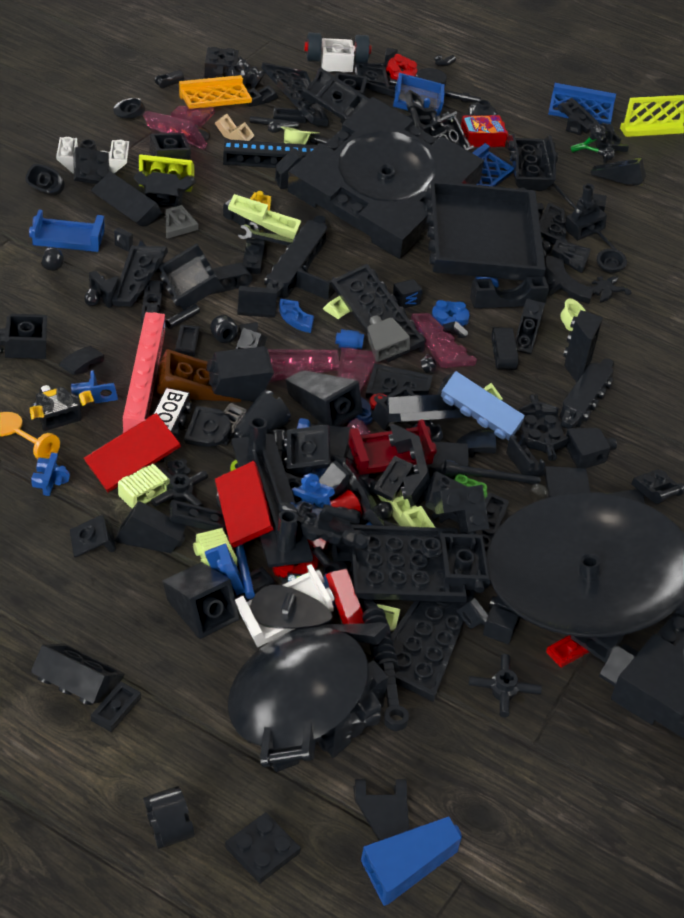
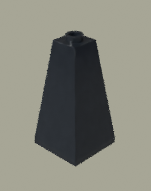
M301 370L286 379L288 394L323 425L340 426L363 413L360 386L357 380Z

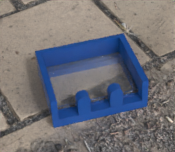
M399 73L395 85L393 107L408 110L405 93L412 90L421 97L424 108L433 107L437 112L436 117L440 116L444 103L445 84Z

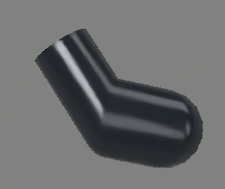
M437 55L434 57V60L438 66H449L456 61V57L451 55L442 59V55Z

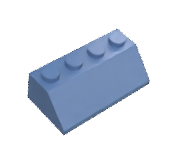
M457 371L452 375L441 393L445 403L450 406H457L462 414L467 417L472 416L479 425L484 428L489 427L501 439L506 438L509 440L510 436L515 435L521 427L525 416Z

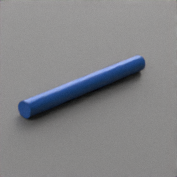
M241 544L235 547L245 596L247 599H253L255 593L244 545Z

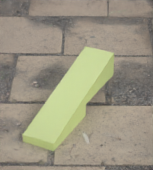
M234 194L228 206L229 210L281 236L294 239L295 235L299 233L301 220L267 210V204Z

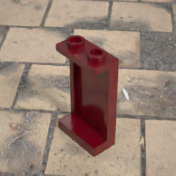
M421 419L418 421L417 427L405 430L420 437L428 465L433 463L437 449L436 444L431 441L429 427ZM358 428L350 429L348 444L359 475L385 471L394 456L413 465L417 464L416 459L412 460L410 451L398 454L396 446L391 447L388 435L392 434V431L360 435Z

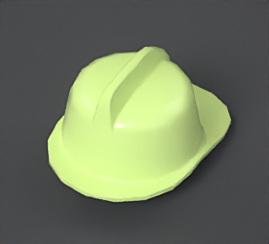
M281 126L284 129V143L306 144L311 133H320L300 131Z
M570 298L565 301V307L560 317L566 329L573 331V328L570 327L573 317H577L580 310L585 311V309L576 300Z

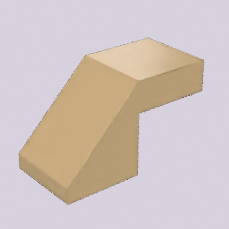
M228 114L223 115L215 122L222 135L228 139L249 141L255 136L246 122L236 127Z

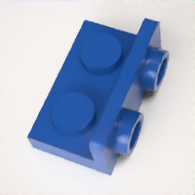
M225 543L205 551V556L211 568L231 580L236 595L244 593L240 573L227 544Z

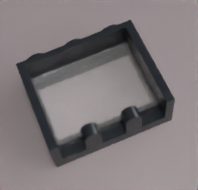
M197 243L159 266L162 272L160 277L165 285L168 284L165 286L171 296L174 295L172 297L173 302L177 307L181 306L183 310L217 289L225 290Z

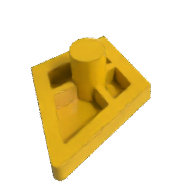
M262 191L254 192L250 199L267 204V210L270 211L271 196L264 195Z

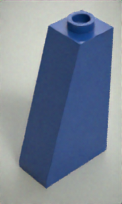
M450 817L363 847L361 862L383 906L390 904L458 852L462 835L459 827L453 824Z

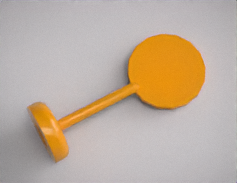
M0 412V436L17 433L35 444L33 453L37 459H49L51 453H58L60 448L59 437L53 433H45L36 439L20 430L23 422L18 414Z

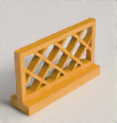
M241 75L179 81V97L184 99L189 109L252 103V98L243 85Z

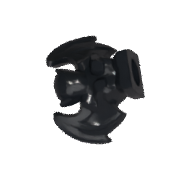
M240 56L236 65L239 72L235 70L234 65H231L226 77L241 75L244 86L251 84V87L255 88L262 80L265 72L259 71L256 66L251 67Z

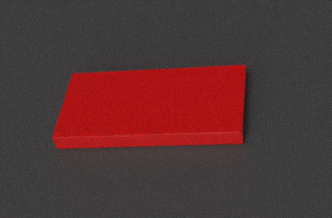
M155 413L84 457V460L107 493L118 487V482L123 477L133 475L140 469L151 466L181 446L159 415Z
M254 461L215 478L229 541L233 548L274 530L258 467Z

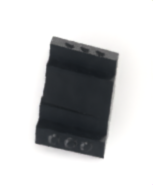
M146 170L139 171L134 176V179L145 187L144 195L161 206H180L183 193L197 183L191 175L182 178L180 174L159 173L158 171L151 174Z

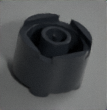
M179 786L143 798L150 827L153 828V835L158 849L195 837L192 821H190L188 815L189 811Z

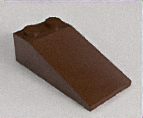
M166 349L158 365L157 393L163 394L166 388L188 392L190 393V399L231 402H241L242 400L213 394L209 371H207V361Z

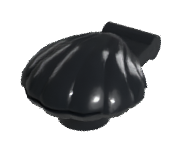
M479 100L469 106L468 113L463 114V116L497 115V112L488 100Z

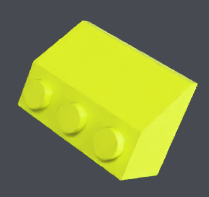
M139 155V171L146 170L149 174L156 171L159 173L180 174L182 178L191 175L194 178V164L192 160ZM190 187L186 191L191 192L192 187Z

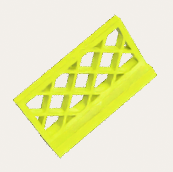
M684 95L630 98L625 121L620 126L621 131L625 137L684 133V104L679 108L676 106L678 102L684 100ZM666 101H670L671 103L663 109L661 105ZM651 102H656L652 108L648 109L646 107ZM634 103L642 104L637 109L633 110ZM674 106L676 110L668 115L667 111ZM660 107L661 111L654 116L652 112ZM645 108L647 112L639 117L638 113ZM678 113L681 114L678 120H672ZM663 114H666L667 117L664 120H657ZM635 115L638 117L634 122H630V119ZM649 115L653 117L649 121H643Z

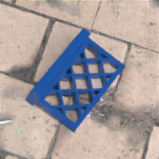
M560 83L554 84L548 115L569 118L565 113L553 110V108L573 98L599 124L603 122L611 124L616 98L615 93ZM598 109L600 112L596 114L593 110ZM604 115V116H606L608 119H602L601 116Z
M484 143L472 152L484 160L483 166L485 169L482 170V174H487V177L481 176V180L476 185L495 187L514 172V167L489 152L490 146ZM487 158L491 159L494 162H487ZM489 167H495L496 170L489 169ZM482 181L489 182L490 185L483 184Z

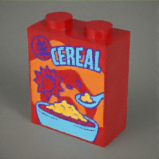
M500 115L462 116L461 128L470 146L480 147L486 143L490 147H505L509 134Z

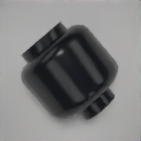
M219 315L211 322L210 330L217 341L229 343L236 338L238 328L231 317Z

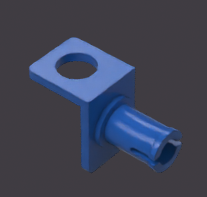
M94 370L91 371L89 382L71 384V391L77 396L81 392L91 391L95 403L118 400L115 384L98 385ZM107 389L112 394L110 396H102L100 392Z

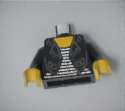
M45 385L35 395L36 402L30 407L29 417L31 420L40 419L43 431H48L81 421V407L88 402H93L94 399L91 391L81 392L77 396L68 392L64 387L51 389L50 386Z

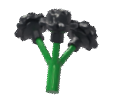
M603 122L602 125L594 123L590 126L591 134L589 138L583 143L571 146L572 153L582 149L598 152V154L602 155L603 162L607 163L615 155V149L612 148V144H609L605 149H597L588 146V144L597 139L600 141L605 138L613 140V135L615 134L614 127L610 123Z

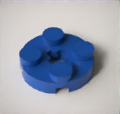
M439 300L432 309L431 319L434 324L436 322L440 324V328H442L443 324L457 321L461 326H466L469 321V311L463 302Z

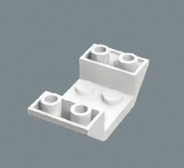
M60 137L56 158L74 174L73 149L78 147L77 138ZM112 140L111 151L108 152L109 172L115 173L127 164L129 141Z

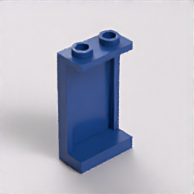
M38 210L37 216L33 217V227L30 226L29 237L32 238V245L99 252L105 231L104 216L97 215L95 223L46 219L43 218V210Z

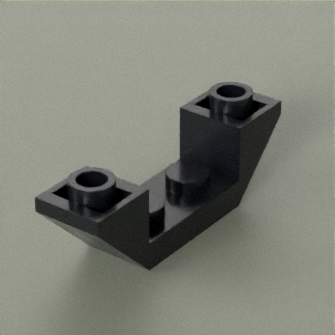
M394 424L390 425L392 434L388 435L391 447L396 446L398 454L410 451L412 460L416 459L417 464L413 465L415 475L404 477V486L401 487L403 499H408L410 507L416 505L428 488L431 479L420 437Z

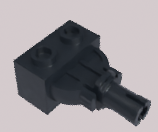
M590 183L583 185V194L577 201V207L572 214L566 216L565 229L577 241L606 227L607 215L597 205V198L593 196L594 185Z

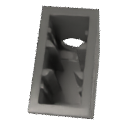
M376 315L370 319L371 325L367 327V336L376 362L410 350L409 335L393 318L382 321L380 316Z

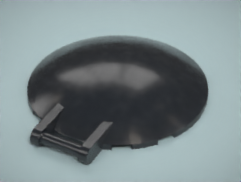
M312 627L295 630L277 637L261 647L246 661L231 686L228 698V712L232 725L238 734L248 743L261 746L260 761L264 768L272 767L274 763L300 759L304 761L314 760L316 742L322 740L321 736L331 729L335 728L337 730L351 717L350 712L357 703H361L366 693L369 681V665L366 655L357 641L348 634L331 628Z

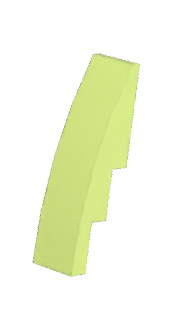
M401 489L393 502L378 495L381 501L389 502L392 505V516L400 526L435 528L422 506L417 507L415 505L410 507L408 499H403Z

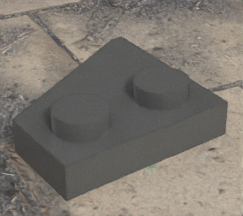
M182 205L166 209L167 239L198 230V223Z

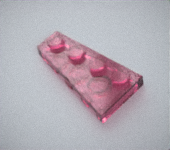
M146 111L143 114L147 121L146 124L150 128L163 133H184L189 144L203 150L206 148L207 143L193 121Z
M429 313L412 314L411 319L414 321L417 331L424 335L427 347L441 368L475 366L477 359L474 356H468L466 354L467 349L462 345L458 346L454 342L455 338L451 334L444 332V327Z
M341 348L337 377L357 380L360 386V394L376 363L372 351Z
M268 349L274 371L270 382L287 379L301 370L321 373L339 369L338 350Z

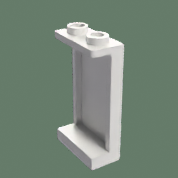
M312 564L307 566L308 573L283 584V586L296 589L319 600L330 612L334 611L332 601L335 600L329 587L325 589L322 584L325 581L319 570L315 571ZM244 596L235 599L238 611L257 648L295 630L272 628L259 624L251 611L252 600L246 602Z

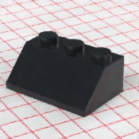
M580 310L578 316H574L570 327L573 328V331H570L567 342L569 346H566L563 357L566 358L564 366L576 383L592 361L603 317Z
M65 643L42 645L31 670V673L39 676V681L46 684L53 683L59 686V691L68 695L75 694L80 697L79 701L87 705L103 702L125 675V673Z

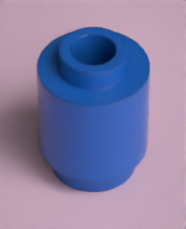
M341 329V333L336 334L335 344H339L340 349L357 351V349H362L364 334L359 333V331Z

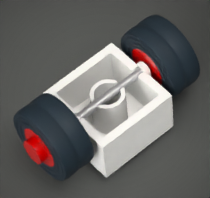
M309 32L307 42L304 44V51H306L307 61L319 62L321 59V66L327 72L340 71L347 73L353 72V63H368L371 45L368 35H356L353 46L352 40L326 39L321 37V33Z

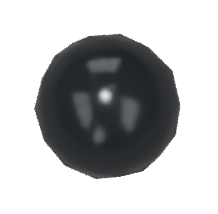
M55 247L46 248L41 265L47 270H58L64 262L62 252Z

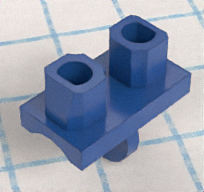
M51 453L49 459L38 458L37 472L44 474L33 473L31 478L32 487L42 488L43 495L50 496L54 482L56 485L67 483L70 478V473L66 470V467H59L56 464L58 453Z
M309 473L302 478V485L300 487L292 489L293 495L300 497L302 501L310 504L315 503L316 506L323 508L324 504L331 506L329 497L335 494L332 487L319 483L318 476L313 473Z

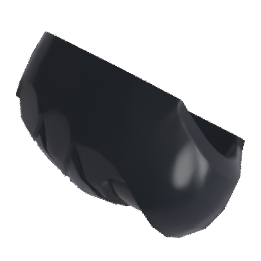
M34 164L30 167L25 177L29 185L45 194L58 195L64 190L65 183L63 178L51 167Z

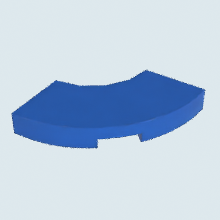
M280 299L279 311L282 318L292 327L311 333L314 316L303 312L299 307L298 301Z

